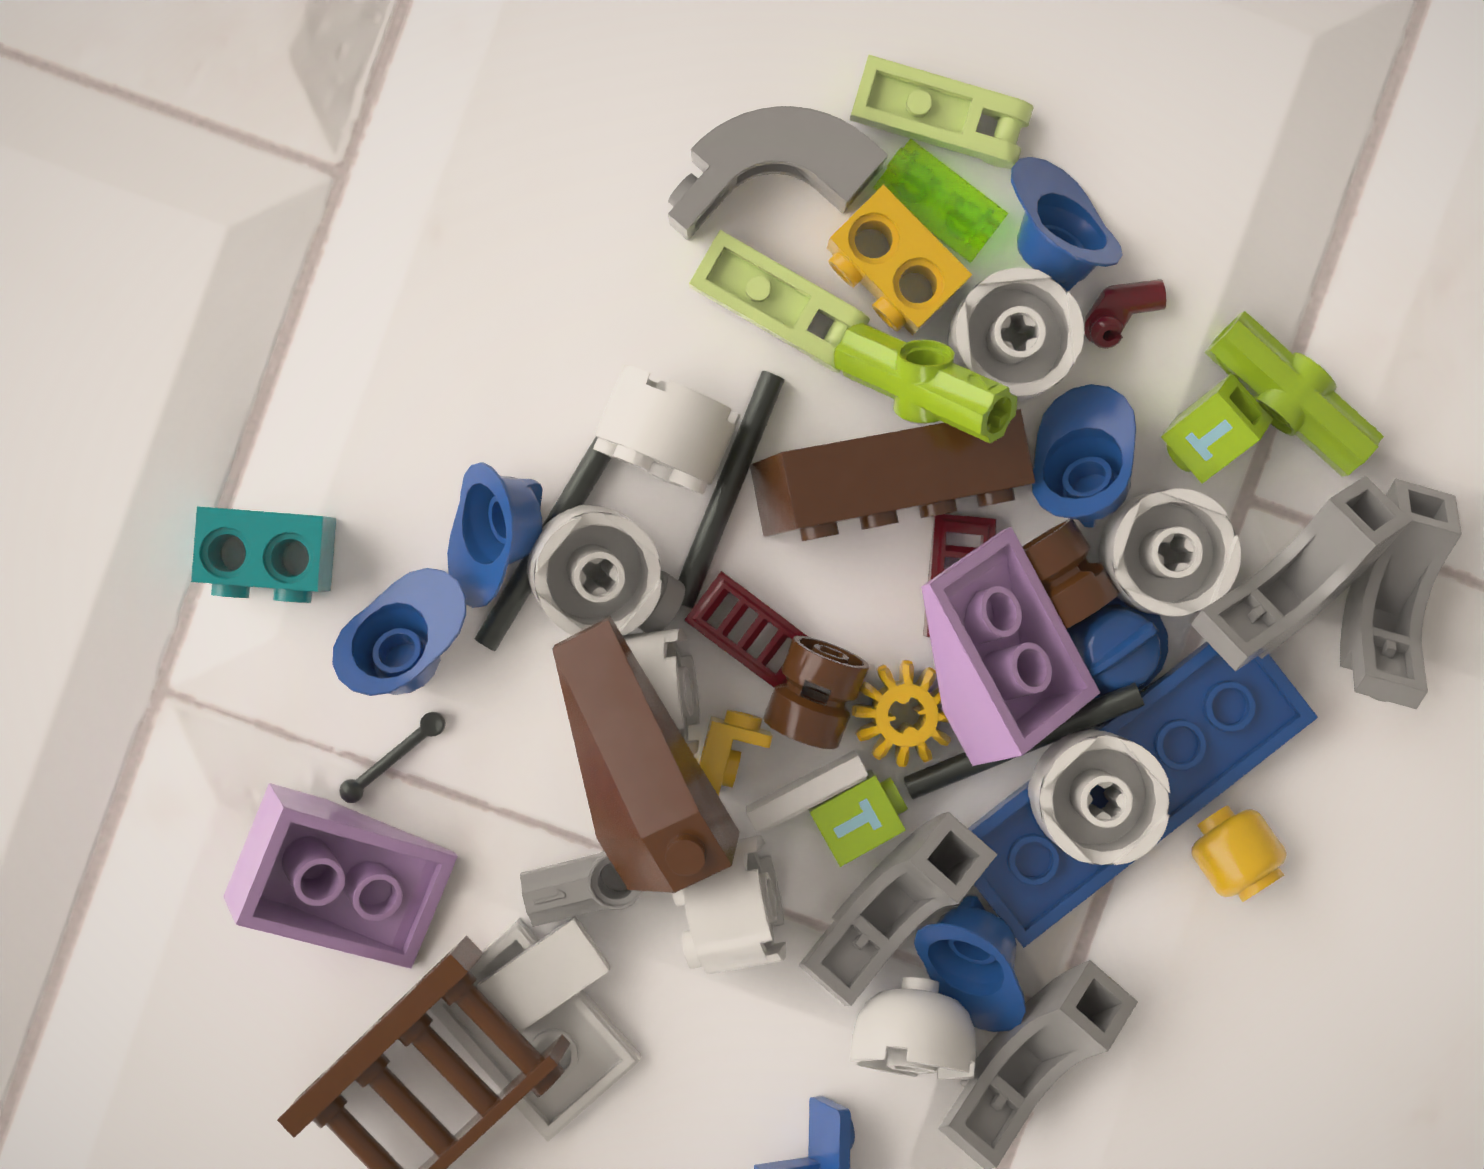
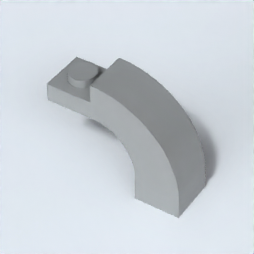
M775 106L745 112L716 126L690 149L692 163L703 174L697 178L693 173H690L672 192L667 201L673 206L668 212L669 224L689 241L735 188L747 180L769 174L788 175L804 181L818 191L841 213H844L884 168L888 154L853 125L822 111L796 106Z
M1364 476L1329 498L1309 524L1280 554L1250 579L1204 608L1191 625L1237 671L1257 656L1261 659L1316 617L1382 555L1412 520L1367 476Z
M1395 479L1386 496L1412 522L1382 555L1350 585L1341 628L1340 667L1353 670L1354 692L1370 696L1378 701L1391 702L1417 710L1428 693L1422 651V627L1426 606L1434 582L1443 564L1461 537L1462 532L1455 495Z
M950 812L935 816L904 839L861 882L831 917L834 921L799 963V966L844 1006H852L904 940L937 910L945 906L959 904L997 854Z
M1091 960L1062 973L1025 1003L1026 1012L1021 1024L1010 1031L998 1032L976 1058L974 1078L960 1081V1084L965 1088L938 1129L983 1169L997 1168L1032 1110L1045 1093L1061 1076L1079 1062L1108 1052L1138 1001Z

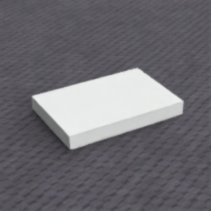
M520 918L482 951L484 954L470 970L477 978L473 983L474 985L539 941ZM581 990L521 1032L540 1054L561 1034L570 1042V1045L559 1062L565 1069L561 1077L540 1097L537 1098L530 1091L515 1106L548 1143L639 1063L641 1054L584 990ZM441 998L430 1008L431 1012L501 1091L521 1073L520 1069L455 1002L448 1006Z

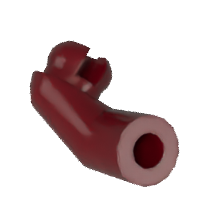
M1163 280L1111 285L1103 289L1085 316L1084 332L1087 339L1102 349L1115 347L1122 340L1123 336L1121 333L1133 314L1165 310L1167 299Z

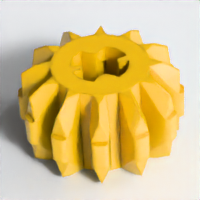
M910 660L901 661L899 681L894 680L891 671L886 665L878 666L876 668L877 675L884 686L878 691L869 682L864 681L861 692L864 695L873 699L872 705L854 704L851 706V714L853 716L872 718L873 720L856 730L855 734L858 740L861 742L867 741L881 734L874 744L871 754L876 759L881 760L887 755L894 744L895 762L899 767L907 766L909 762V747L913 746L923 762L931 761L933 759L932 752L925 743L926 740L932 737L943 746H948L951 742V737L936 728L938 721L949 723L943 710L937 707L941 703L939 687L928 692L936 680V670L927 667L922 671L917 681L913 683L914 666ZM911 697L915 698L918 705L912 707V709L919 714L918 720L913 725L903 722L898 728L892 727L890 722L896 720V717L889 712L891 705L895 701L905 705Z

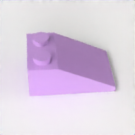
M1012 527L1002 530L921 586L942 710L972 766L1023 756L1100 694Z
M269 783L223 897L235 924L238 926L412 969L458 856L451 850L328 799Z

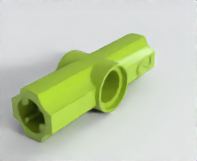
M1246 311L1241 312L1228 324L1204 352L1227 375L1232 373L1273 419L1271 422L1272 426L1289 436L1296 435L1341 477L1349 476L1355 469L1364 464L1379 447L1378 445L1384 436L1335 392L1337 386L1332 377L1309 357L1297 352L1291 353Z
M860 323L847 328L843 339L835 348V368L842 371L845 377L894 399L893 410L896 415L904 420L924 424L942 421L985 442L992 443L1004 436L1008 424L1016 415L1018 396L1010 393L1008 386L955 364L954 351L944 343L933 340L905 342L864 323Z

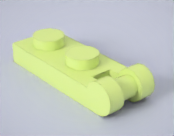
M868 54L849 120L976 157L996 167L1011 169L1019 160L1021 148L1017 145L1021 128L1029 126L1034 107L1032 104L1019 98ZM981 114L997 120L993 137L976 132Z
M719 230L689 282L691 289L836 373H840V370L836 369L834 365V351L843 339L846 329L860 323L867 325L870 321V318L859 309L722 230ZM817 312L833 321L824 339L807 331Z

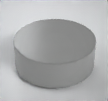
M661 571L662 585L658 603L650 616L638 627L643 632L664 630L674 619L683 602L685 595L684 584L665 571Z

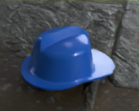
M1032 156L1020 158L1011 168V183L1018 200L1025 210L1017 235V250L1023 260L1033 269L1040 270L1051 276V279L1062 286L1066 292L1085 279L1096 266L1108 267L1117 265L1123 256L1121 245L1105 226L1091 200L1078 182L1063 169L1047 160Z
M1089 384L1070 389L1056 398L1045 411L1037 433L1033 468L1035 483L1032 484V493L1041 508L1057 517L1079 520L1086 528H1095L1097 520L1116 512L1125 502L1131 488L1137 429L1134 410L1124 395L1109 386Z
M484 462L470 465L464 474L460 501L451 529L447 551L448 574L459 581L466 596V605L471 608L487 606L497 596L504 581L508 565L528 556L542 532V485L534 479L500 476L492 466Z
M424 568L411 571L392 583L368 607L354 616L341 629L333 646L332 665L339 681L352 692L367 696L408 694L424 687L435 675L441 661V655L448 650L459 636L466 618V596L459 581L444 570Z
M1117 596L1095 613L1066 629L1100 691V694L1095 698L1134 682L1138 690L1141 691L1161 672L1169 652L1168 632L1160 615L1138 611L1122 602Z
M968 895L958 907H953L944 913L936 924H928L916 932L914 946L924 963L930 980L939 982V994L957 1000L967 1010L975 1028L991 1032L1010 1031L1021 1024L1026 1012V1004L1023 991L1014 971L1017 943L1013 930L1005 921L986 911L977 896Z

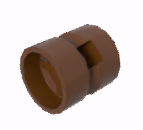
M1074 519L1061 522L1022 546L1066 629L1095 613L1119 594L1118 589L1102 563H1089L1086 557L1091 546Z
M807 636L793 637L781 668L782 673L787 678V682L774 687L763 716L764 722L773 730L797 742L822 749L838 748L851 717L845 703L858 699L870 668L868 662L858 655L826 641ZM808 681L819 687L831 690V693L828 694L817 688L805 685V682Z

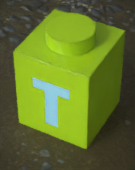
M1231 373L1176 416L1161 438L1167 444V451L1173 462L1183 471L1192 472L1203 484L1260 441L1273 419Z
M872 769L867 771L868 776H866V780L808 809L840 867L906 831L898 815L909 809L891 777L879 782Z

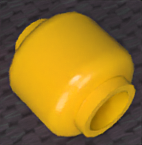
M1226 805L1197 824L1203 836L1193 844L1191 854L1220 896L1232 897L1238 895L1241 901L1244 902L1285 876L1279 867L1285 862L1287 852L1258 811L1246 809L1234 814L1231 808Z

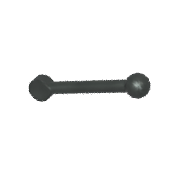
M438 712L425 714L421 718L420 727L356 780L348 779L344 781L339 789L341 798L347 803L358 802L363 797L364 788L427 736H437L444 731L446 722L443 715Z

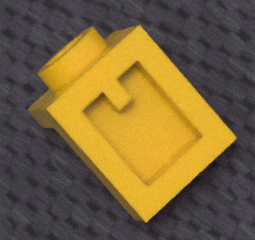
M730 709L726 710L724 719L711 716L699 764L718 796L721 786L733 788L742 752L731 749L733 740L770 748L773 735L771 731L761 729L763 718Z

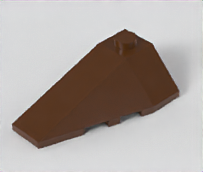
M611 616L555 644L552 651L596 839L627 889L676 893L731 867L740 831Z

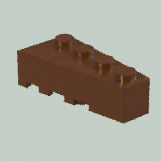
M1021 409L1016 410V415L1008 424L1004 436L992 443L985 442L949 424L939 423L784 451L750 465L763 537L799 530L801 541L838 535L837 523L853 519H860L861 530L899 523L897 511L915 507L919 508L920 519L957 512L956 499L971 496L977 497L978 507L1014 501L1016 499L1013 488L1035 483Z

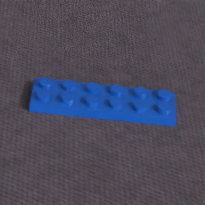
M1206 641L1140 693L1145 706L1103 722L1095 730L1110 732L1135 742L1149 751L1164 769L1170 788L1169 819L1166 830L1158 841L1159 843L1310 725L1318 716L1269 654L1262 659L1257 656L1235 671ZM1029 781L968 828L997 854L975 882L974 886L999 918L1005 921L1013 930L1015 938L1023 948L1133 863L1120 865L1089 864L1078 861L1064 852L1045 835L1036 822L1028 795ZM1096 785L1089 793L1093 799L1091 804L1102 809L1109 801L1104 796L1105 789Z

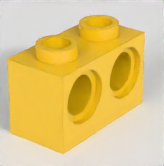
M884 184L829 238L826 248L833 255L828 260V263L836 274L852 288L860 282L877 299L872 304L876 314L894 331L898 332L904 327L912 336L972 276L966 267ZM863 230H877L886 237L889 250L879 258L866 257L858 251L855 244V236ZM909 273L923 275L931 284V299L923 303L908 301L900 291V278Z

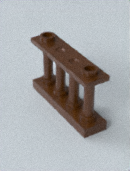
M466 935L308 1086L282 1113L277 1121L293 1138L312 1121L320 1129L326 1125L368 1169H404L344 1107L348 1101L341 1093L356 1081L362 1088L369 1085L434 1152L418 1169H447L527 1093L532 1091L538 1098L561 1077L565 1069L559 1062L568 1049L570 1042L561 1034L541 1054L473 984L477 978L470 970L484 953ZM441 998L448 1006L455 1002L520 1069L521 1073L500 1093L496 1094L430 1026L433 1019L426 1012ZM397 1040L405 1047L412 1044L478 1112L455 1135L387 1067L390 1060L384 1052Z

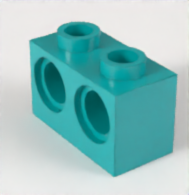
M197 506L191 582L212 584L211 596L249 598L250 587L273 588L274 601L311 603L312 592L331 591L336 518ZM236 536L243 542L246 556L243 564L233 571L224 564L221 550L224 543L230 537ZM296 540L306 547L309 554L306 569L297 576L289 573L283 564L284 550L290 543Z

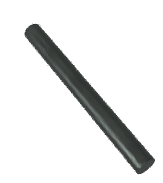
M764 370L760 374L678 578L685 586V595L681 605L693 609L785 381L784 378Z
M598 437L594 438L544 521L542 528L558 514L576 506L584 505L612 458L593 449ZM529 555L520 561L474 638L478 643L492 651L497 650L532 591L527 575Z
M1134 682L1091 700L1027 753L1052 744L1071 733L1084 731L1145 706L1136 683ZM963 752L905 776L904 782L911 798L914 800L1017 757L972 766L968 756Z

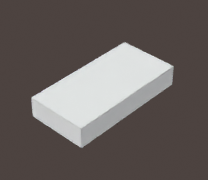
M853 750L747 805L746 815L755 832L762 834L866 780L868 773L858 754Z
M575 916L475 986L521 1033L610 971L611 966Z

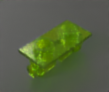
M911 138L903 148L901 147L886 166V171L872 188L877 191L884 184L936 238L970 264L1009 214Z

